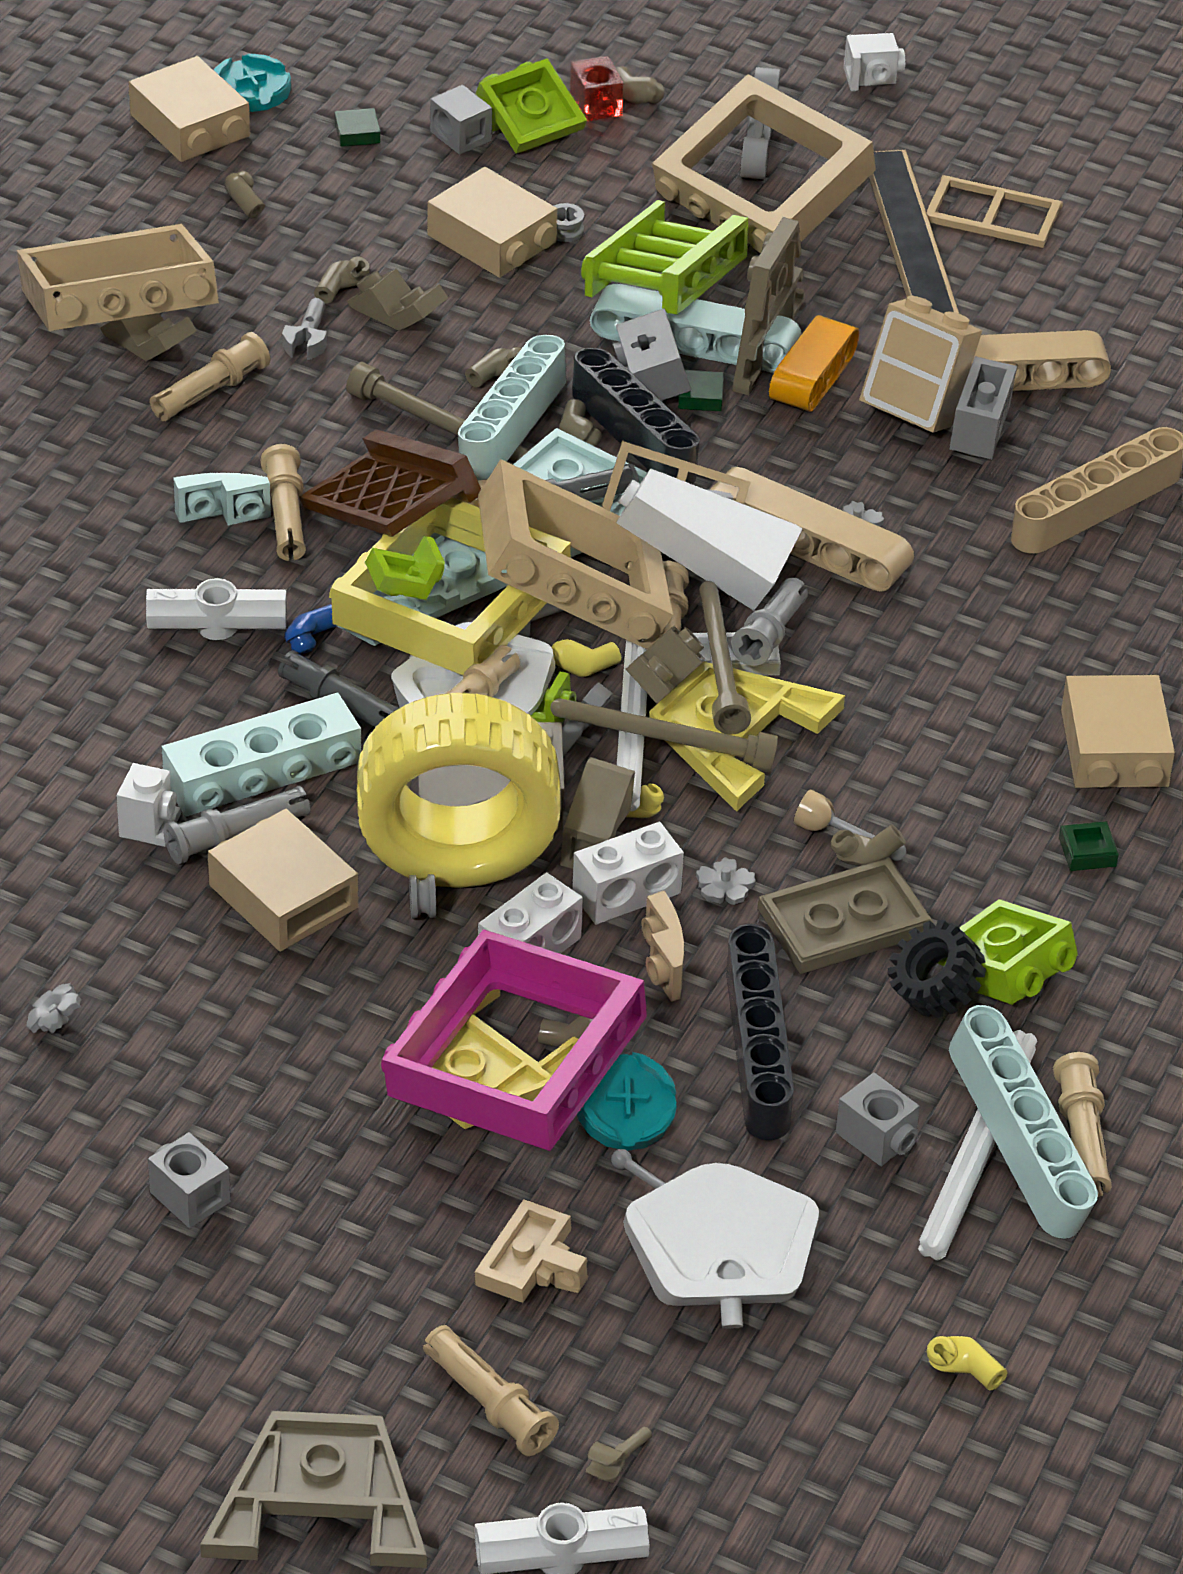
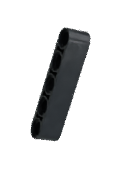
M586 348L575 353L572 396L574 399L583 402L586 406V411L620 444L624 441L696 465L698 464L700 441L698 435L613 355L597 348ZM632 454L648 471L653 469L671 477H677L678 468ZM688 472L685 482L693 484L696 481L697 474Z
M744 924L734 928L729 935L726 978L745 1126L752 1136L770 1141L783 1137L790 1129L794 1087L774 940L766 928L757 924Z

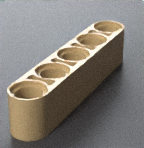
M1088 330L981 335L975 352L976 357L1017 366L1013 391L1094 387L1104 383L1111 373V365L1103 339L1098 333Z
M1168 427L1153 429L1021 496L1015 504L1011 534L1012 544L1016 549L1029 554L1046 551L1175 484L1180 479L1183 465V434L1176 429Z
M732 467L725 473L751 482L744 505L794 523L802 528L790 554L879 592L889 589L914 560V551L911 545L898 534L745 468ZM717 481L710 490L731 493L735 501L739 488Z

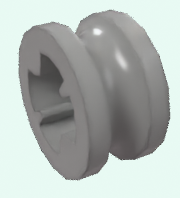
M569 203L554 205L557 208L556 240L572 242L582 237L584 233L583 210L579 206Z
M428 874L424 880H419L416 875H409L411 919L418 918V915L421 913H427L429 918H436L434 874Z

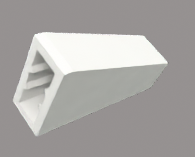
M653 469L648 471L640 484L632 480L618 502L625 506L616 522L618 525L657 548L706 581L714 582L717 588L753 611L775 584L802 531V528L794 523Z

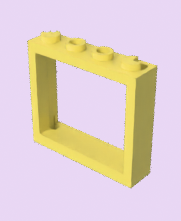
M450 498L393 537L383 534L382 538L372 548L412 555L423 536L430 537L433 533H437L485 552L480 508L458 499ZM529 527L530 536L536 542L571 558V542ZM371 549L368 552H364L357 560V563L344 576L335 580L329 594V598L332 599L333 624L461 675H464V672L473 664H481L499 646H507L547 603L508 585L464 630L373 594L377 588L365 564Z

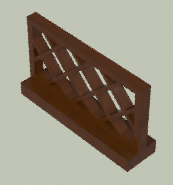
M376 429L363 438L368 449L367 453L299 496L305 509L393 537L450 498L471 503L478 498L481 487L467 455Z

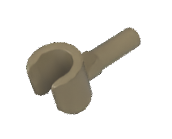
M642 1427L623 1443H619L615 1449L598 1441L595 1442L588 1452V1458L592 1462L587 1467L586 1473L607 1482L616 1481L622 1471L625 1459L652 1437L650 1429Z

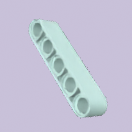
M610 284L603 289L590 317V325L599 336L620 341L616 324L661 310L662 296L659 294V291L624 284ZM696 299L678 315L666 313L680 354L733 365L737 364L745 318L744 308ZM777 316L764 338L763 371L775 372L779 363L802 335L800 327L792 319Z
M539 335L528 340L459 428V453L467 455L477 480L488 479L500 459L508 461L566 383L565 343L560 337Z
M986 1005L973 1006L965 1013L950 1042L949 1053L1039 1225L1051 1236L1060 1239L1071 1238L1081 1229L1097 1201L1098 1191L1096 1185L1005 1017L992 1007Z

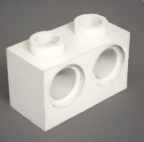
M659 821L574 852L573 891L583 897L582 907L594 924L597 925L645 907L647 896L665 891L670 898L681 894L684 852Z
M546 872L478 923V935L485 929L561 954L581 938L583 897Z

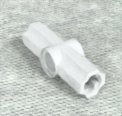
M219 578L203 581L196 589H147V628L198 629V632L203 637L211 640L229 638L237 629H286V590L236 589L231 582Z
M556 1503L542 1510L539 1517L475 1524L476 1557L480 1574L539 1568L546 1574H576L583 1568L585 1563L649 1557L648 1524L645 1509H642V1506L583 1512L578 1507L569 1503Z

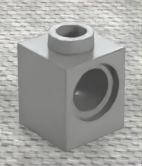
M460 85L430 98V132L459 155L491 141L492 107L464 85Z
M872 1073L839 1098L836 1134L879 1166H883L897 1154L903 1155L908 1152L915 1144L919 1134L917 1125L920 1106L876 1073Z
M190 1132L172 1143L161 1146L154 1155L148 1158L150 1193L189 1229L230 1203L229 1167Z

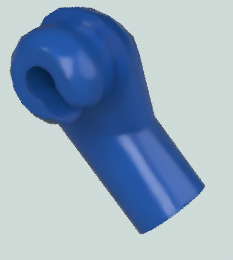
M332 605L306 612L294 619L285 632L286 643L291 644V650L298 652L300 655L310 652L316 646V641L312 637L313 634L337 626L332 622Z

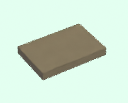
M890 857L758 897L757 909L799 974L897 945L901 939H904L906 942L912 939L909 934L910 930L916 927L920 932H923V923L928 921L933 923V920Z

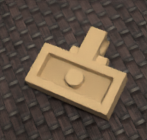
M523 1199L475 1270L476 1286L522 1303L536 1283L539 1286L546 1287L552 1283L556 1288L579 1293L588 1279V1261L586 1257L568 1251L570 1248L563 1244L571 1231V1216Z

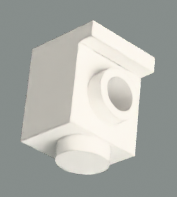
M893 33L846 36L844 71L850 90L858 91L859 86L896 84L897 73L905 71V53L903 48L898 49Z
M136 763L132 764L117 793L119 837L165 847L164 824L171 821L177 823L181 815V807L176 806V793L171 791L170 771Z

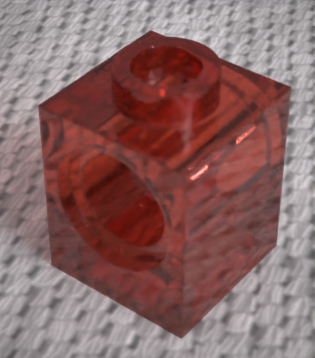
M604 56L572 61L570 94L587 121L622 116L623 81L610 57Z

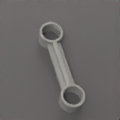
M756 67L755 78L779 91L780 69ZM750 116L747 134L743 142L740 177L765 180L772 128Z

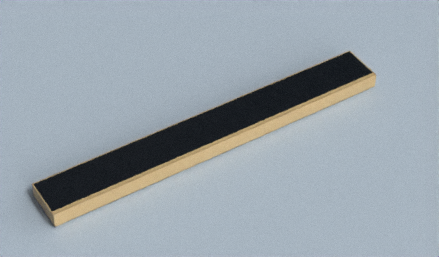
M906 150L874 152L876 170L869 178L906 297H921L932 303L931 308L941 313L954 312L959 314Z

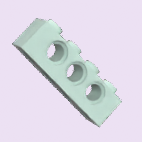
M337 692L163 745V770L170 771L171 791L176 793V802L186 817L357 764L361 753V727Z

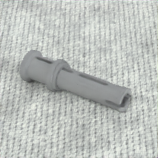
M797 578L786 579L763 609L756 610L748 616L744 627L734 634L731 641L732 651L740 662L749 666H758L769 659L773 649L782 642L785 636V625L808 597L807 588L803 589L800 594L798 592L804 586L803 581Z
M297 786L292 790L222 813L218 810L208 809L202 811L201 817L180 824H177L175 821L165 823L163 827L164 840L171 858L175 863L181 864L187 862L188 856L212 849L222 841L231 839L253 827L259 821L267 819L286 808L296 818L308 816L310 814V803L308 799L299 802V798L304 797L306 792L301 786Z

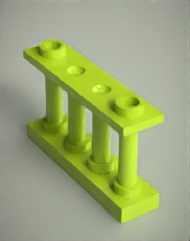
M657 200L585 256L581 267V276L585 280V296L594 297L612 281L658 290L662 296V309L665 308L666 313L678 315L747 257L748 217L732 215L713 231L664 221L665 201Z

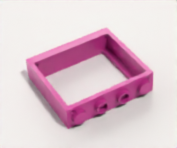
M483 929L471 946L465 947L462 950L457 964L447 977L441 978L438 981L433 995L423 1008L414 1012L409 1020L408 1027L396 1043L390 1044L385 1050L381 1069L385 1074L387 1095L551 1151L647 1018L644 980ZM492 990L507 991L593 1019L534 1101L432 1068L476 1008Z

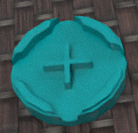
M246 54L242 55V60L232 62V58H228L214 68V71L249 102V112L264 111L276 107L288 98L291 91L290 73L285 71V65L267 55Z
M632 1052V1055L620 1054L578 1112V1120L591 1137L607 1147L625 1149L627 1151L644 1149L662 1139L672 1125L677 1108L674 1081L663 1066L650 1057Z

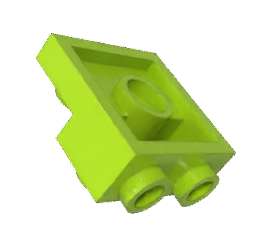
M548 58L535 63L525 62L515 70L501 75L491 74L479 82L475 94L492 107V132L500 129L516 154L583 130L587 122L583 112Z
M1000 899L960 927L981 949L980 952L984 955L986 961L981 964L986 969L985 977H976V980L981 984L979 991L976 993L1011 1005L1025 996L1033 997L1037 995L1047 978L1059 971H1069L1078 956L1071 922ZM948 957L940 960L936 964L944 966L946 964Z

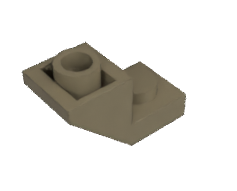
M396 268L383 276L378 271H375L356 284L360 291L347 302L352 309L400 331L425 318L449 297L440 284L426 291H423L420 286L411 291Z
M160 313L113 320L100 327L106 337L145 361L165 352L197 332L189 317L173 324L170 318L163 320Z
M673 626L625 670L658 704L706 660L699 653L704 649V646L686 627L680 632Z
M592 757L589 758L564 825L560 859L561 866L573 869L574 852L616 837V830L631 810L635 771Z

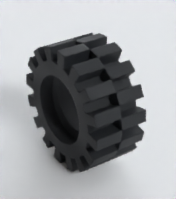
M938 920L936 926L931 921L923 923V932H920L916 927L910 930L909 934L912 939L908 943L901 939L897 944L902 950L901 953H892L890 961L895 965L888 968V976L892 979L890 981L892 988L912 1008L926 1017H929L930 1013L935 1018L943 1017L944 1009L953 1014L958 1011L956 1003L959 1001L966 1006L972 1000L967 995L970 989L978 992L981 987L976 977H985L986 969L981 965L986 962L984 955L980 952L981 949L957 925L952 922L948 924L945 920ZM948 957L942 970L934 977L926 980L932 967L940 960Z

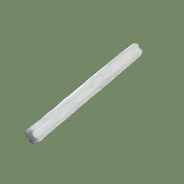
M626 640L621 711L646 717L647 692L625 669L647 649ZM619 731L617 766L635 771L630 810L635 811L640 806L644 736Z
M1016 1030L1013 1033L1030 1063L1036 1051L1037 1039L1032 1033L1026 1034L1022 1030ZM978 1109L919 1239L920 1245L918 1249L924 1257L930 1256L935 1260H940L946 1256L994 1147L995 1140Z

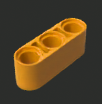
M817 315L777 366L769 387L770 399L812 412L854 356L859 341V329Z

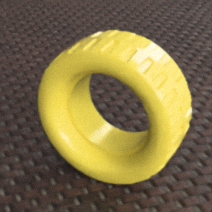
M472 693L439 694L404 705L388 715L375 727L366 739L359 756L357 769V809L362 835L366 838L367 845L372 852L388 867L409 878V875H416L419 880L426 879L428 874H434L435 886L453 888L481 886L503 880L518 873L534 862L549 846L560 820V775L556 751L551 744L550 737L533 717L520 708L506 701L486 695ZM451 765L483 767L498 772L511 780L494 797L468 806H445L429 802L416 795L406 785L422 773Z

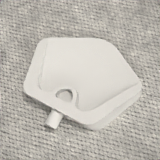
M472 622L456 625V627L465 630ZM517 634L507 645L512 650L502 661H507L516 652L520 659V667L499 684L498 692L493 697L506 701L531 716L543 700L556 668L553 649L549 644ZM410 655L406 662L392 672L391 679L399 708L406 704L425 697L445 694L463 680V675Z
M712 1163L691 1169L633 1201L627 1207L623 1224L653 1291L660 1301L672 1306L720 1304L722 1328L732 1329L743 1327L742 1304L780 1303L788 1301L795 1295L802 1282L819 1217V1208L810 1197L748 1170L730 1164Z

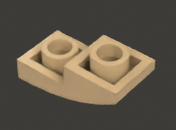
M661 891L647 896L646 918L642 919L641 925L644 937L650 945V956L646 958L648 975L653 984L660 985L671 1002L681 997L684 939L675 908L666 892Z

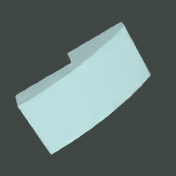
M204 473L173 478L175 513L180 523L222 514L227 525L271 517L270 482L268 477L241 473Z

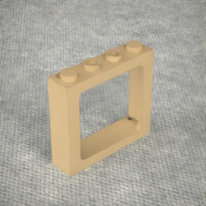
M749 74L652 163L657 191L666 200H674L688 208L696 217L705 218L717 226H720L732 215L748 217V243L760 253L762 252L763 242L767 233L774 232L783 217L799 221L800 240L802 241L876 170L872 141ZM747 116L756 119L828 159L781 206L772 212L764 211L691 169Z
M183 224L17 250L22 291L49 331L219 303L214 261ZM172 234H175L174 240L170 239ZM55 292H60L57 298L53 296Z
M500 459L478 494L488 575L645 649L652 646L673 616L661 551L618 525L616 522L620 517L619 515ZM529 527L571 542L572 548L627 573L630 586L536 542L530 536Z

